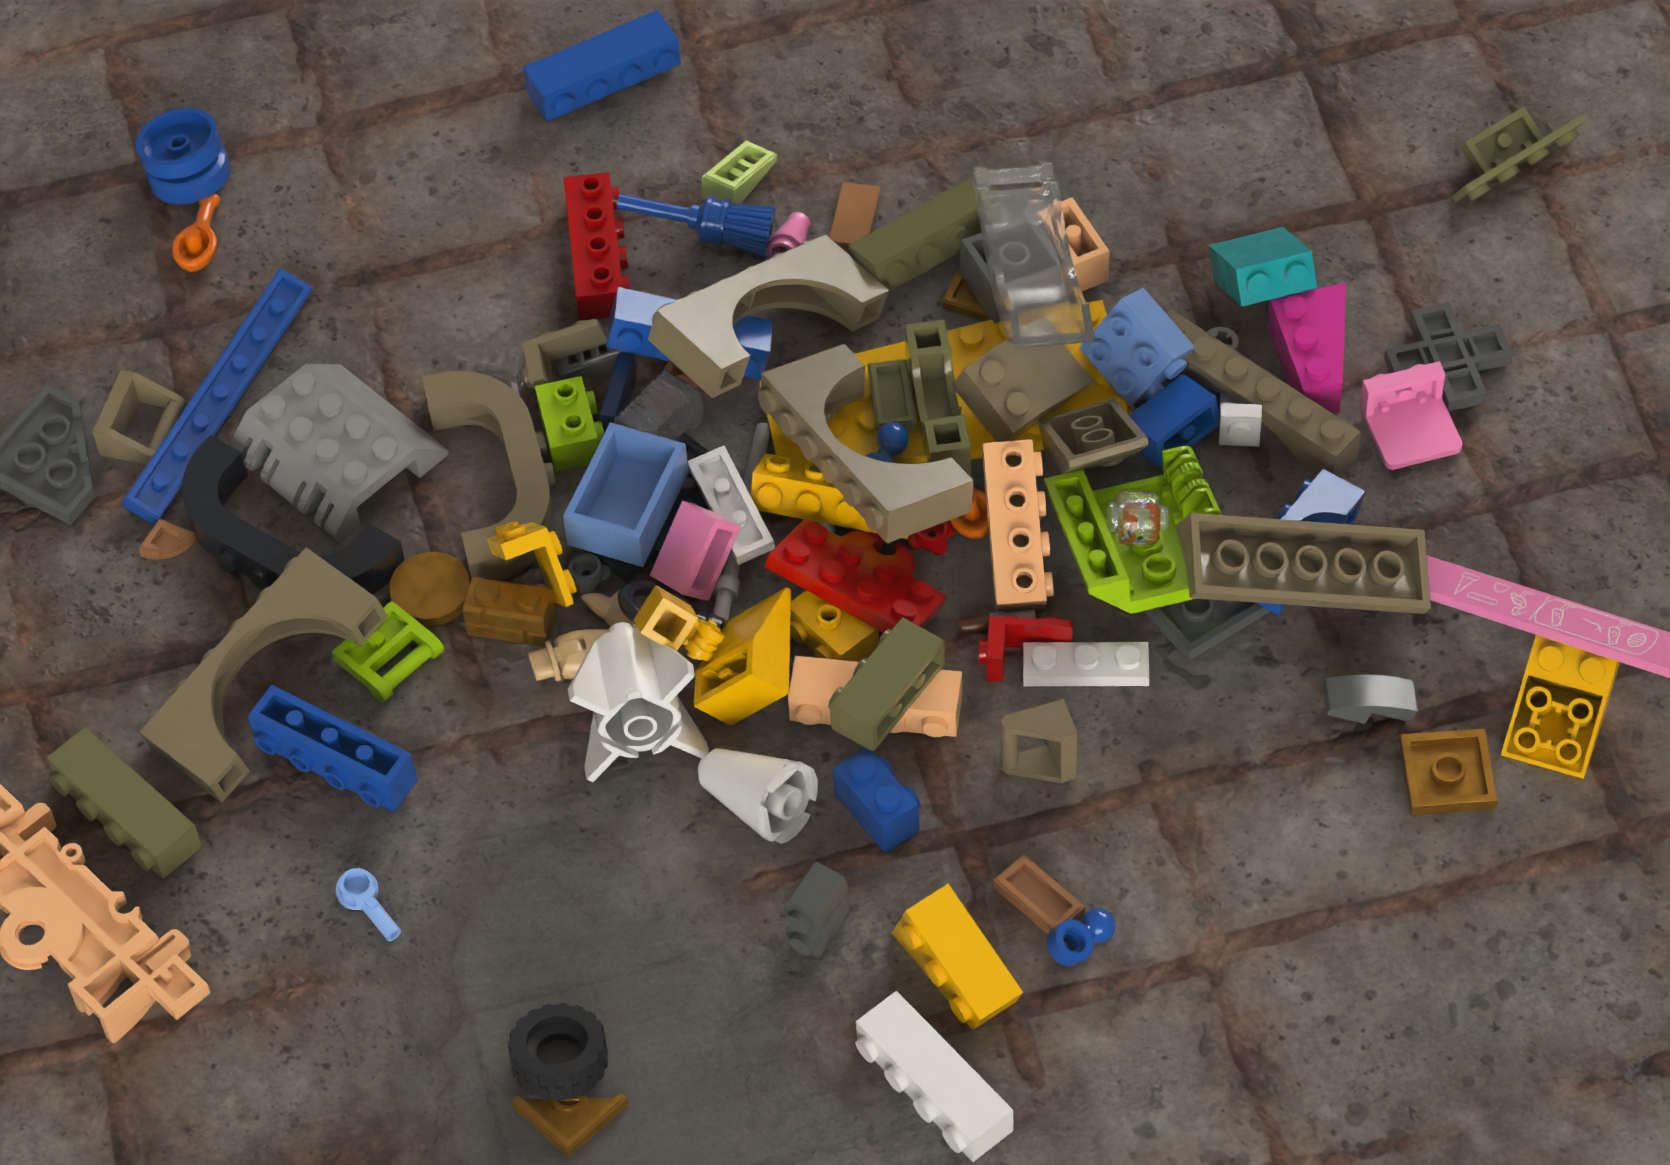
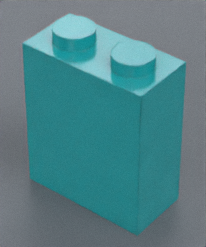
M1284 227L1208 245L1214 282L1241 307L1317 288L1312 251Z

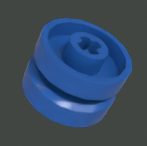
M193 108L170 110L157 115L146 123L137 135L135 148L154 195L163 202L178 205L195 203L217 192L230 177L231 163L223 146L217 125L213 117L203 110Z

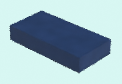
M620 352L617 356L600 412L604 433L609 423L623 426L637 379L634 354Z

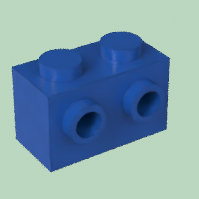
M1184 374L1169 385H1166L1164 389L1142 406L1133 410L1129 415L1148 439L1149 445L1138 453L1161 469H1163V450L1180 446L1192 447L1220 425L1216 396Z
M864 748L833 768L835 796L884 853L919 832L920 801L916 793L909 786L903 787L898 782L891 765L884 757L877 758L872 751Z

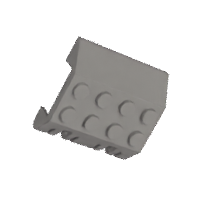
M341 364L303 365L245 412L229 446L242 453L244 465L250 471H257L264 464V468L260 473L261 480L269 484L273 490L297 507L304 515L311 514V512L317 509L318 512L314 517L315 524L323 528L328 535L338 542L345 540L361 527L357 507L403 469L408 468L421 478L449 455L447 448Z

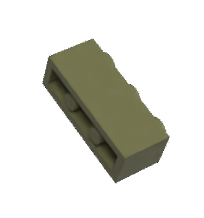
M902 617L892 630L887 629L882 634L877 648L868 659L863 658L857 664L853 677L844 688L839 687L833 693L828 705L831 716V729L874 752L945 665V640Z

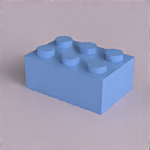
M609 423L563 515L567 545L643 567L689 474L686 444Z

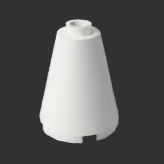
M716 748L704 755L698 765L701 786L767 841H776L780 844L787 843L800 832L811 815L804 811L809 799L816 801L818 778L814 769L803 762Z

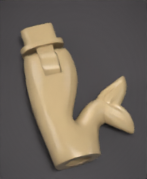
M619 591L612 597L600 593H587L581 596L585 604L598 617L604 619L610 627L619 622H626L631 624L632 627H637L621 611L617 599ZM609 629L571 631L558 636L554 640V648H552L550 641H546L545 648L528 652L535 680L539 681L554 677L555 682L573 679L591 645L602 635L608 633Z

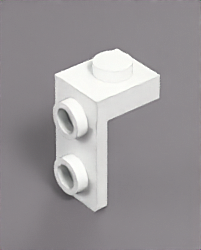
M1221 394L1219 445L1259 447L1262 405L1238 404Z

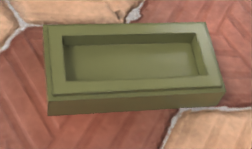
M907 359L868 363V378L876 431L878 432L887 423H898L907 432L917 431V420Z

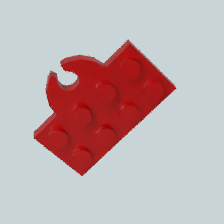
M807 518L769 553L764 566L882 633L887 629L892 630L902 617L924 628L942 609L947 597L935 590L930 584L912 577L915 570L914 558L901 543L895 545L892 555H883L879 552L884 540L877 533L861 530L852 531L840 537L827 530L823 525L812 522Z

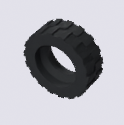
M559 1003V1005L547 1004L539 1009L534 1008L528 1012V1015L524 1018L521 1017L516 1022V1027L509 1034L508 1049L513 1077L516 1076V1083L520 1088H525L527 1093L532 1096L537 1095L544 1100L557 1099V1101L566 1100L569 1097L576 1098L581 1096L583 1092L592 1090L598 1080L601 1081L605 1075L604 1070L608 1067V1051L601 1021L596 1019L595 1014L591 1011L587 1012L581 1006ZM552 1040H572L580 1046L579 1056L566 1063H543L539 1061L536 1055L538 1047Z

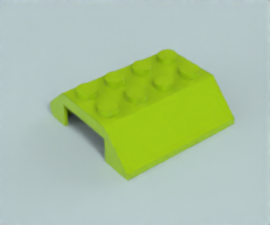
M1180 446L1162 451L1163 475L1092 491L1083 469L1044 478L1045 488L1090 595L1130 614L1195 599L1189 598L1186 564L1176 526L1190 513L1222 515L1208 482L1205 479H1201L1202 469L1193 449L1189 446ZM1154 502L1160 510L1159 536L1154 544L1145 545L1150 543L1147 541L1153 540L1149 539L1155 535L1151 531L1157 529L1151 526V524L1156 523L1148 518L1154 515L1148 513L1150 510L1144 507L1147 506L1146 504ZM1123 509L1137 511L1134 512L1136 513L1134 515L1137 517V530L1133 531L1132 527L1130 530V535L1136 533V540L1132 542L1133 544H1121L1122 534L1125 533L1122 541L1130 538L1128 536V529L1131 525L1128 521L1121 519V516L1124 515L1122 511H1125ZM1124 522H1126V524L1123 525V526H1126V527L1120 529V528H1121L1120 526H1121ZM1140 522H1144L1143 527L1139 526ZM1139 536L1143 537L1142 540H1138L1137 538Z

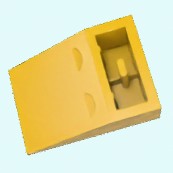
M785 587L728 621L721 632L725 637L721 643H718L717 650L713 651L710 661L702 660L695 671V708L732 726L789 694L791 589Z
M1536 635L1501 756L1584 779L1620 662Z

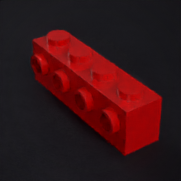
M609 172L563 177L579 320L609 318L617 288L621 287L631 290L630 277H622L621 270L629 269L626 246L618 247V240L625 239L623 217H615L614 210H620L617 209L620 194L619 187H611Z

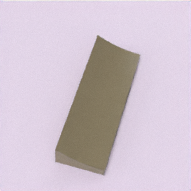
M1190 513L1176 526L1186 564L1189 598L1425 614L1431 609L1424 530Z

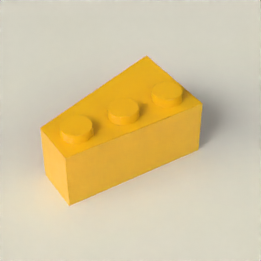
M949 884L907 909L892 931L893 936L948 1000L950 1008L957 1019L962 1023L966 1022L972 1030L1014 1004L1023 993Z

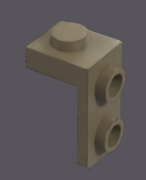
M598 320L577 321L570 327L555 332H544L533 339L522 342L526 364L522 365L521 370L527 387L535 389L537 385L555 382L552 361L606 344L607 332Z

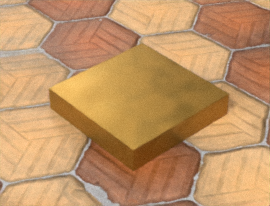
M1485 729L1400 734L1399 745L1411 815L1496 810L1498 800Z

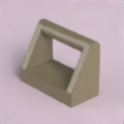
M120 370L92 431L99 455L147 465L179 418L185 404V399L135 372ZM139 403L165 408L148 447L125 436Z
M1064 699L1010 713L1002 717L1001 768L1004 773L1056 783L1077 779L1078 733ZM1018 735L1047 740V745L1018 753Z

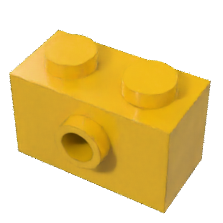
M807 590L791 601L790 635L797 643L802 644L804 642L813 651L815 658L860 662L863 658L868 659L876 650L879 641V630Z

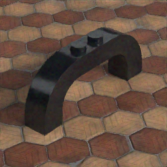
M210 435L192 455L183 476L182 496L191 529L203 549L215 557L225 569L231 572L239 571L249 577L253 584L264 590L278 579L283 573L286 564L301 552L243 521L224 508L229 496L247 477L242 453ZM369 523L343 549L327 555H318L371 594L387 585L392 578L394 570L405 561L401 541Z

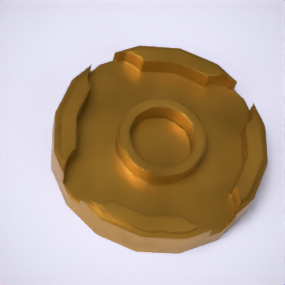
M440 552L419 553L406 559L394 570L389 582L391 601L396 603L424 627L443 625L456 619L463 612V605L471 582L470 576L463 563L449 554Z

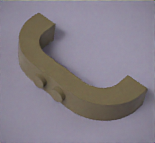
M446 371L422 376L423 390L433 431L460 425H476L493 432L500 439L504 447L517 496L515 505L511 512L500 522L485 528L461 533V538L471 579L476 577L496 581L506 580L528 567L536 559L533 550L508 560L492 555L486 539L496 535L494 529L501 525L518 521L519 525L534 522L547 527L549 532L552 531L553 507L549 487L556 486L551 462L543 463L542 455L548 454L543 431L535 432L529 410L522 398L511 387L494 377L470 371Z

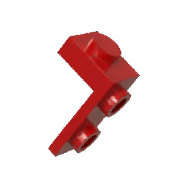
M1015 615L989 616L988 639H980L979 664H986V681L1003 682L1006 647L1023 648V642H1073V622L1056 617L1037 619L1020 618Z

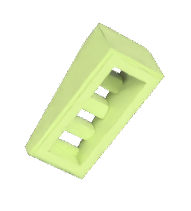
M746 140L702 176V199L705 201L709 195H712L717 199H731V204H741L775 164L777 154ZM746 158V159H748V160L754 162L755 164H752V163H750V162H748V161H746V160H744V159Z

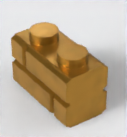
M473 577L463 605L467 635L523 644L529 642L530 645L545 647V642L551 639L557 617L553 589Z

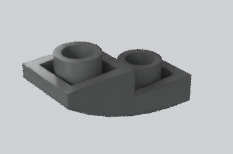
M1345 675L1326 678L1322 683L1326 715L1365 724L1371 714L1374 713L1411 722L1418 712L1413 680L1385 675Z

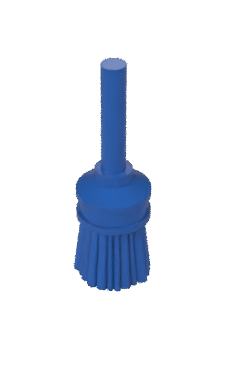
M619 194L617 209L688 223V228L696 229L700 243H714L719 247L722 244H726L764 258L767 255L768 240L772 235L775 207L731 204V199H717L712 195H709L701 205L693 204L691 208L625 194Z

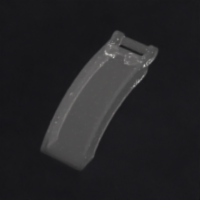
M1040 161L1038 166L986 170L985 166L973 167L972 182L976 194L990 283L999 318L1011 347L1019 349L1094 342L1089 302H1086L1074 270L1065 229L1058 182H1055L1052 162ZM1038 181L1041 187L989 191V186Z

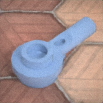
M353 868L346 871L336 884V897L339 903L351 910H363L387 941L396 939L400 935L401 929L376 900L379 894L376 878L361 868Z

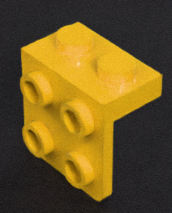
M518 521L510 522L494 529L496 535L486 539L492 555L508 560L533 550L546 587L553 589L554 602L564 607L574 604L571 594L576 593V586L569 570L563 571L558 555H561L563 552L555 531L549 532L547 527L534 522L519 525Z

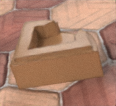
M159 519L139 547L141 557L147 559L161 560L172 558L189 549L195 543L196 537L193 531Z

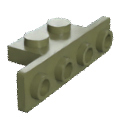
M1520 108L1460 146V149L1479 177L1462 187L1452 198L1455 202H1458L1468 196L1471 202L1491 189L1488 185L1489 182L1496 178L1500 183L1507 181L1520 172L1517 165L1527 160L1531 166L1550 153L1547 147L1556 142L1559 147H1562L1578 137L1579 133L1576 129L1586 122V119L1583 115H1580L1544 137L1526 108Z

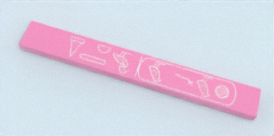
M1427 555L1431 601L1670 678V632Z

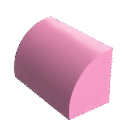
M682 501L650 576L682 595L709 601L741 526L703 507Z

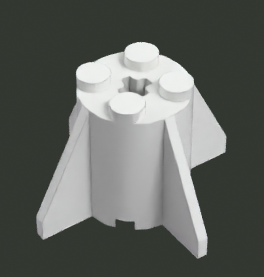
M626 622L612 625L608 633L602 635L591 645L568 687L571 702L594 711L584 767L586 779L594 782L618 756L639 758L638 752L652 749L654 755L662 752L670 745L699 758H703L704 755L709 753L706 740L677 696L695 677L693 664L672 647L666 644L663 646L641 634L637 627H632L631 624Z

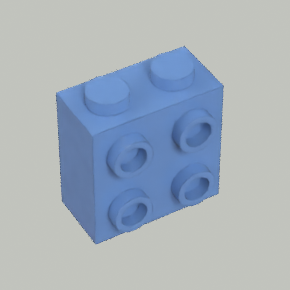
M1144 288L1121 298L1079 347L1121 398L1127 402L1129 407L1144 400L1147 402L1164 389V382L1168 378L1173 379L1187 367L1188 363L1185 359L1195 348Z

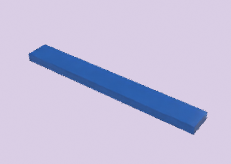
M279 268L123 499L122 507L153 525L163 517L182 488L184 472L192 455L210 435L213 437L217 436L311 295L314 287Z

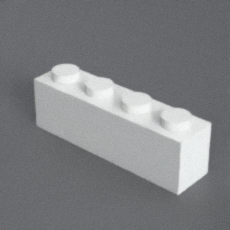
M897 991L856 1021L857 1041L855 1043L861 1055L870 1063L876 1061L884 1070V1075L889 1084L899 1093L904 1091L913 1100V1105L921 1118L928 1123L933 1121L943 1131L942 1135L953 1151L956 1153L962 1151L974 1162L1013 1131V1109Z

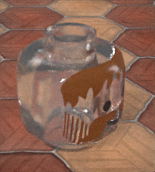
M1151 491L1119 492L1114 501L1108 502L1107 527L1110 534H1114L1119 544H1154L1159 537L1160 531H1167L1168 507L1160 506L1157 494Z

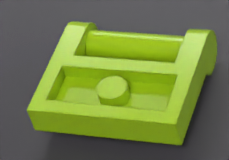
M393 601L383 608L388 616L387 619L362 647L346 639L332 651L334 661L367 687L370 693L382 703L393 695V689L426 660L429 658L435 659L444 651L443 644L432 632ZM414 640L419 644L384 676L381 677L376 673L410 642Z

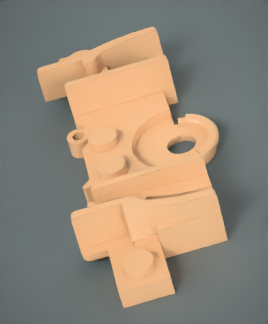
M0 784V909L6 914H10L0 929V954L3 959L15 968L34 970L42 968V963L47 962V957L51 955L73 979L68 983V987L76 1008L80 1012H85L88 1016L95 1013L101 1021L106 1037L112 1043L117 1042L131 1030L155 1001L178 1020L211 992L208 984L185 963L191 957L188 938L179 930L172 929L158 939V936L142 921V914L138 906L129 913H119V908L127 903L124 892H112L84 865L85 857L78 844L69 843L61 849L58 839L51 833L57 826L51 809L44 803H37L25 812L22 804ZM29 925H37L44 930L43 938L36 944L24 945L19 941L20 932ZM127 977L134 985L104 1008L102 1005Z

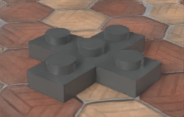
M1449 302L1411 310L1410 322L1419 342L1385 349L1384 359L1389 372L1394 373L1409 369L1418 364L1426 365L1440 361L1445 372L1442 399L1448 411L1486 403L1487 391L1478 371L1509 365L1512 362L1513 354L1500 324L1461 332Z

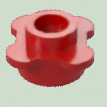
M943 522L910 535L909 545L913 549L923 548L931 551L934 555H943L947 552V541L949 537L955 534V528L951 522Z

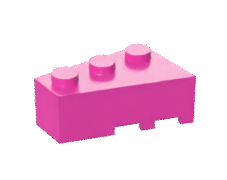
M1346 283L1269 300L1267 328L1288 385L1331 413L1340 412Z

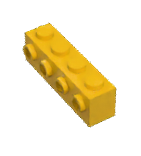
M765 453L754 469L751 498L758 511L799 519L807 518L815 522L877 533L867 526L864 518L853 506H849L840 491L832 483L825 480L821 470L813 462Z

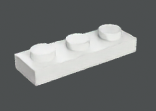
M723 445L689 460L688 468L709 510L741 526L731 549L737 564L740 565L772 551L775 548L774 540L725 446Z
M1023 642V686H1149V643Z

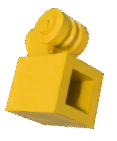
M655 585L634 618V622L641 634L662 646L666 644L676 651L683 644L685 645L684 648L688 651L687 655L694 660L703 659L710 661L713 651L717 650L718 643H721L725 637L720 632L721 629L717 627V623L710 619L708 621L700 620L691 605Z

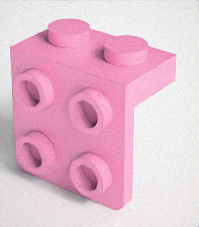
M1440 361L1426 365L1418 364L1406 370L1390 374H1378L1370 379L1363 380L1360 411L1384 465L1390 470L1458 454L1462 450V440L1442 399L1445 372Z

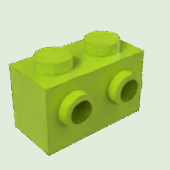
M582 376L535 386L538 410L554 472L589 465L604 435L601 421L594 422L592 418L593 414L598 413L593 390L585 391Z

